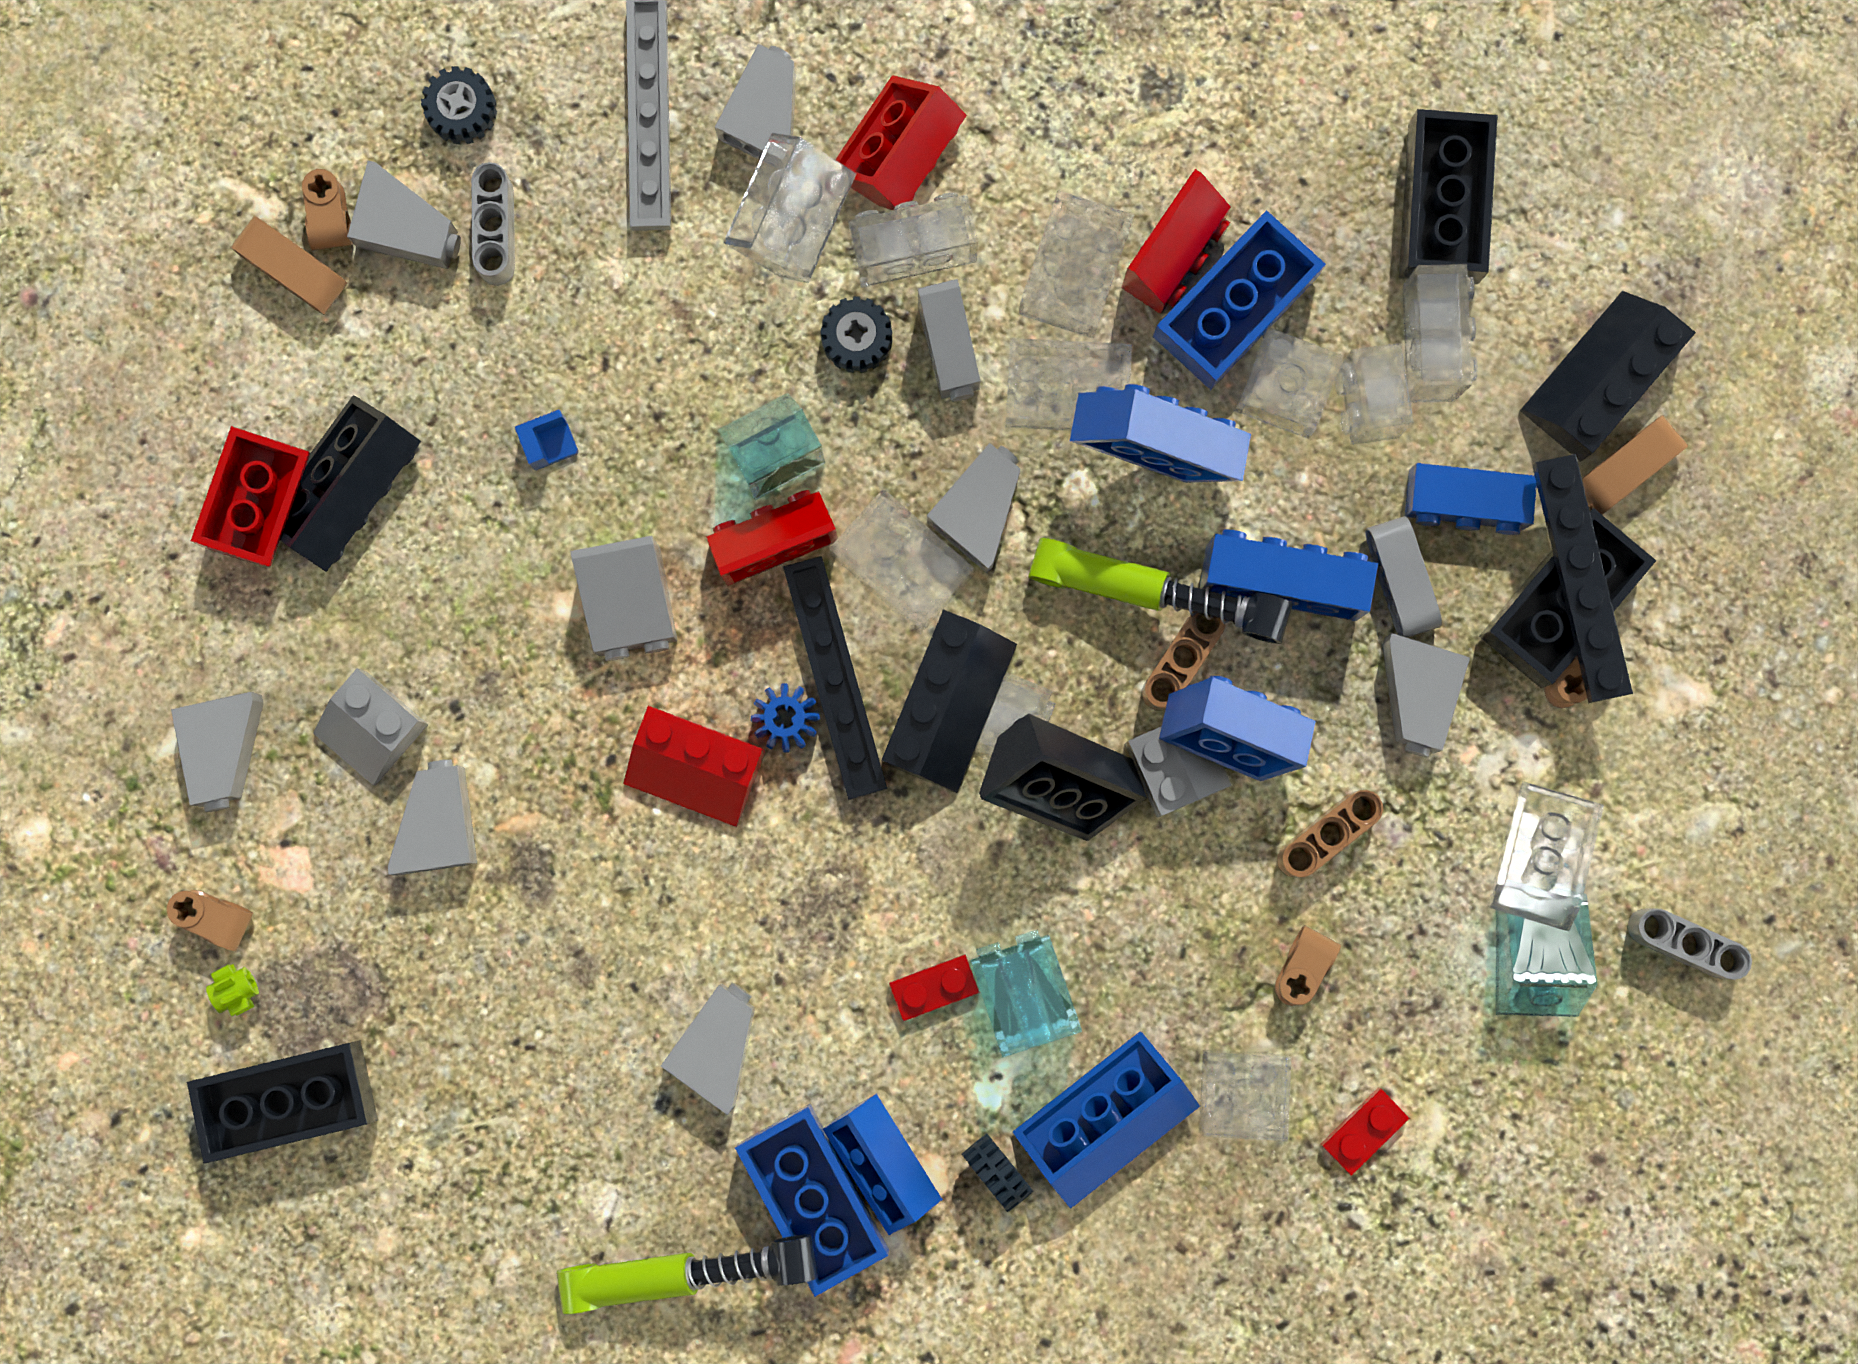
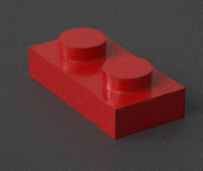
M966 954L889 982L903 1021L980 993Z
M1378 1087L1320 1145L1352 1176L1410 1118Z

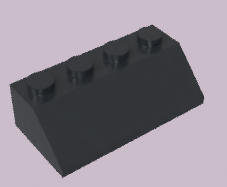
M1621 291L1519 411L1570 454H1576L1577 459L1581 462L1595 452L1696 332L1665 306Z
M353 395L310 453L280 541L327 572L331 565L342 557L345 546L355 532L359 531L366 524L368 514L379 499L388 494L393 480L401 469L412 461L416 449L422 441L390 417Z
M943 609L882 757V763L957 793L1017 644L979 623Z
M1029 713L1016 720L1011 727L998 736L979 791L981 800L1085 841H1089L1147 799L1132 758Z

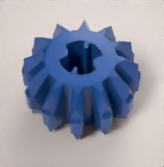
M782 683L780 687L781 697H776L775 692L769 687L765 689L766 695L771 700L769 704L759 699L755 700L754 705L765 712L764 714L751 715V722L756 724L765 723L763 727L755 732V736L758 739L772 733L767 741V748L772 750L780 738L782 739V751L789 753L791 749L790 739L794 738L797 746L803 749L806 744L800 734L804 732L811 737L816 736V730L807 726L806 722L820 721V715L818 713H805V711L816 704V701L812 697L799 703L805 691L802 687L799 686L793 696L789 697V686L787 683ZM785 708L788 713L791 709L796 712L791 718L793 722L791 727L786 728L784 724H781L780 728L776 726L775 722L780 718L777 712L780 709Z

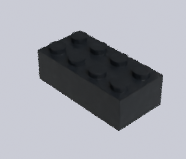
M1425 109L1416 110L1408 124L1399 279L1479 284L1489 273L1498 115Z
M1592 508L1589 511L1613 611H1615L1657 560L1596 509ZM1552 550L1479 635L1481 639L1540 688L1552 685L1577 656Z
M361 1040L186 1082L203 1164L378 1121Z

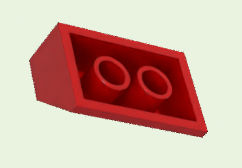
M892 75L827 172L876 205L902 213L905 207L914 199L915 192L927 174L936 166L938 158L948 143L958 133V129L967 115L939 86Z
M1194 169L1128 266L1121 287L1160 314L1167 304L1173 308L1176 306L1187 289L1182 282L1188 273L1191 272L1197 275L1209 256L1204 252L1205 248L1211 240L1218 243L1231 222L1226 220L1231 206L1197 169Z
M231 426L190 541L202 548L239 560L271 567L310 452Z
M810 490L800 491L787 498L788 504L776 509L772 505H766L750 513L751 519L736 524L735 520H729L712 528L714 534L706 536L720 575L727 587L839 542L836 528L819 491L811 494Z
M648 705L633 742L623 784L737 827L766 751L760 747Z

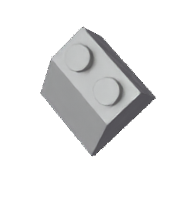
M357 668L331 697L313 734L372 785L376 786L428 724L368 672Z
M1161 727L1125 743L1157 818L1232 786L1222 765L1160 740Z

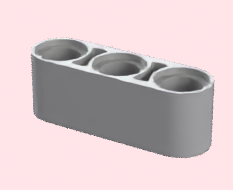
M487 162L482 163L475 169L471 179L472 260L474 267L485 282L490 285L499 286L510 281L515 270L514 188L507 173L500 165ZM495 178L502 180L500 188L495 192L484 191V186L489 180ZM494 217L503 219L501 226L496 231L489 232L484 230L485 224L489 219ZM493 256L503 258L502 264L498 269L493 271L485 270V263L489 258Z
M1404 516L1366 528L1365 533L1373 562L1378 563L1377 575L1397 634L1407 638L1440 628L1442 626L1440 610L1409 519Z
M1658 908L1640 909L1629 918L1628 932L1634 941L1712 977L1729 980L1741 979L1751 969V954L1743 945L1666 910ZM1650 916L1656 918L1659 924L1658 933L1653 938H1650L1644 929L1645 921ZM1688 933L1692 934L1696 939V949L1690 955L1685 953L1682 947L1683 938ZM1726 950L1730 951L1734 958L1733 966L1727 972L1723 970L1720 964L1721 955Z

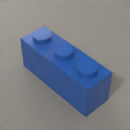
M1416 463L1409 469L1405 516L1416 518L1415 523L1423 526H1439L1440 521L1455 522V528L1461 530L1476 531L1480 530V525L1496 527V533L1519 535L1521 530H1525L1534 524L1537 490L1535 476Z
M877 1094L850 1108L822 1129L888 1236L916 1222L943 1200Z

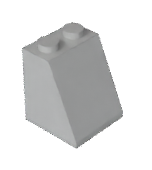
M652 536L570 551L593 652L596 655H605V661L628 658L630 650L645 648V653H656L668 650V643L678 641L661 548Z

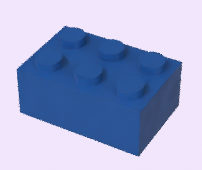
M1210 676L1208 679L1188 685L1169 694L1159 739L1248 777L1264 781L1307 766L1316 721L1301 715V711L1295 707L1278 705L1268 701L1267 696L1263 693L1245 691L1233 686V682L1228 678Z

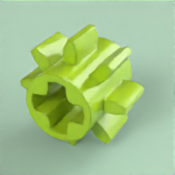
M228 964L211 973L214 983L206 987V992L211 1004L218 1013L228 1010L231 1016H238L254 1007L250 998L258 995L259 989L253 975L246 967L236 970L234 964L230 966Z

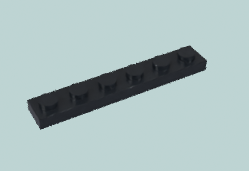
M1572 454L1535 462L1532 465L1588 704L1631 695L1633 691L1577 456Z
M818 556L783 566L848 800L888 790L823 558Z

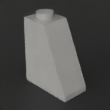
M760 44L757 45L715 125L718 140L788 174L792 168L796 72L794 61L791 60V56L786 51L776 46H770L768 49Z
M367 161L347 237L357 248L448 269L451 258L456 259L461 244V237L457 235L458 231L448 218L376 162Z
M958 279L918 288V310L941 399L950 397L952 402L969 399L974 396L973 391L980 390L981 381Z
M991 443L988 444L927 515V523L986 573L993 568L1020 474V468L1016 465L1019 462L1017 457L1004 446L996 449Z
M1391 633L1384 638L1382 647L1396 742L1406 744V752L1429 757L1430 752L1437 753L1443 751L1470 657Z
M247 692L171 709L191 806L204 807L205 812H214L230 808L229 801L242 798L263 708L262 695Z
M439 760L429 762L428 770L416 772L388 863V875L398 876L478 864L464 767L453 766L452 760Z
M733 982L729 987H726L724 984L718 985L661 1065L662 1068L727 1115L736 1104L755 1007L748 1003L752 996Z

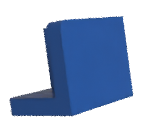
M561 410L553 411L515 426L527 461L535 471L577 455L579 452L566 417Z

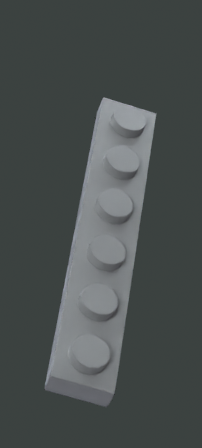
M626 0L630 228L632 231L672 230L667 0Z

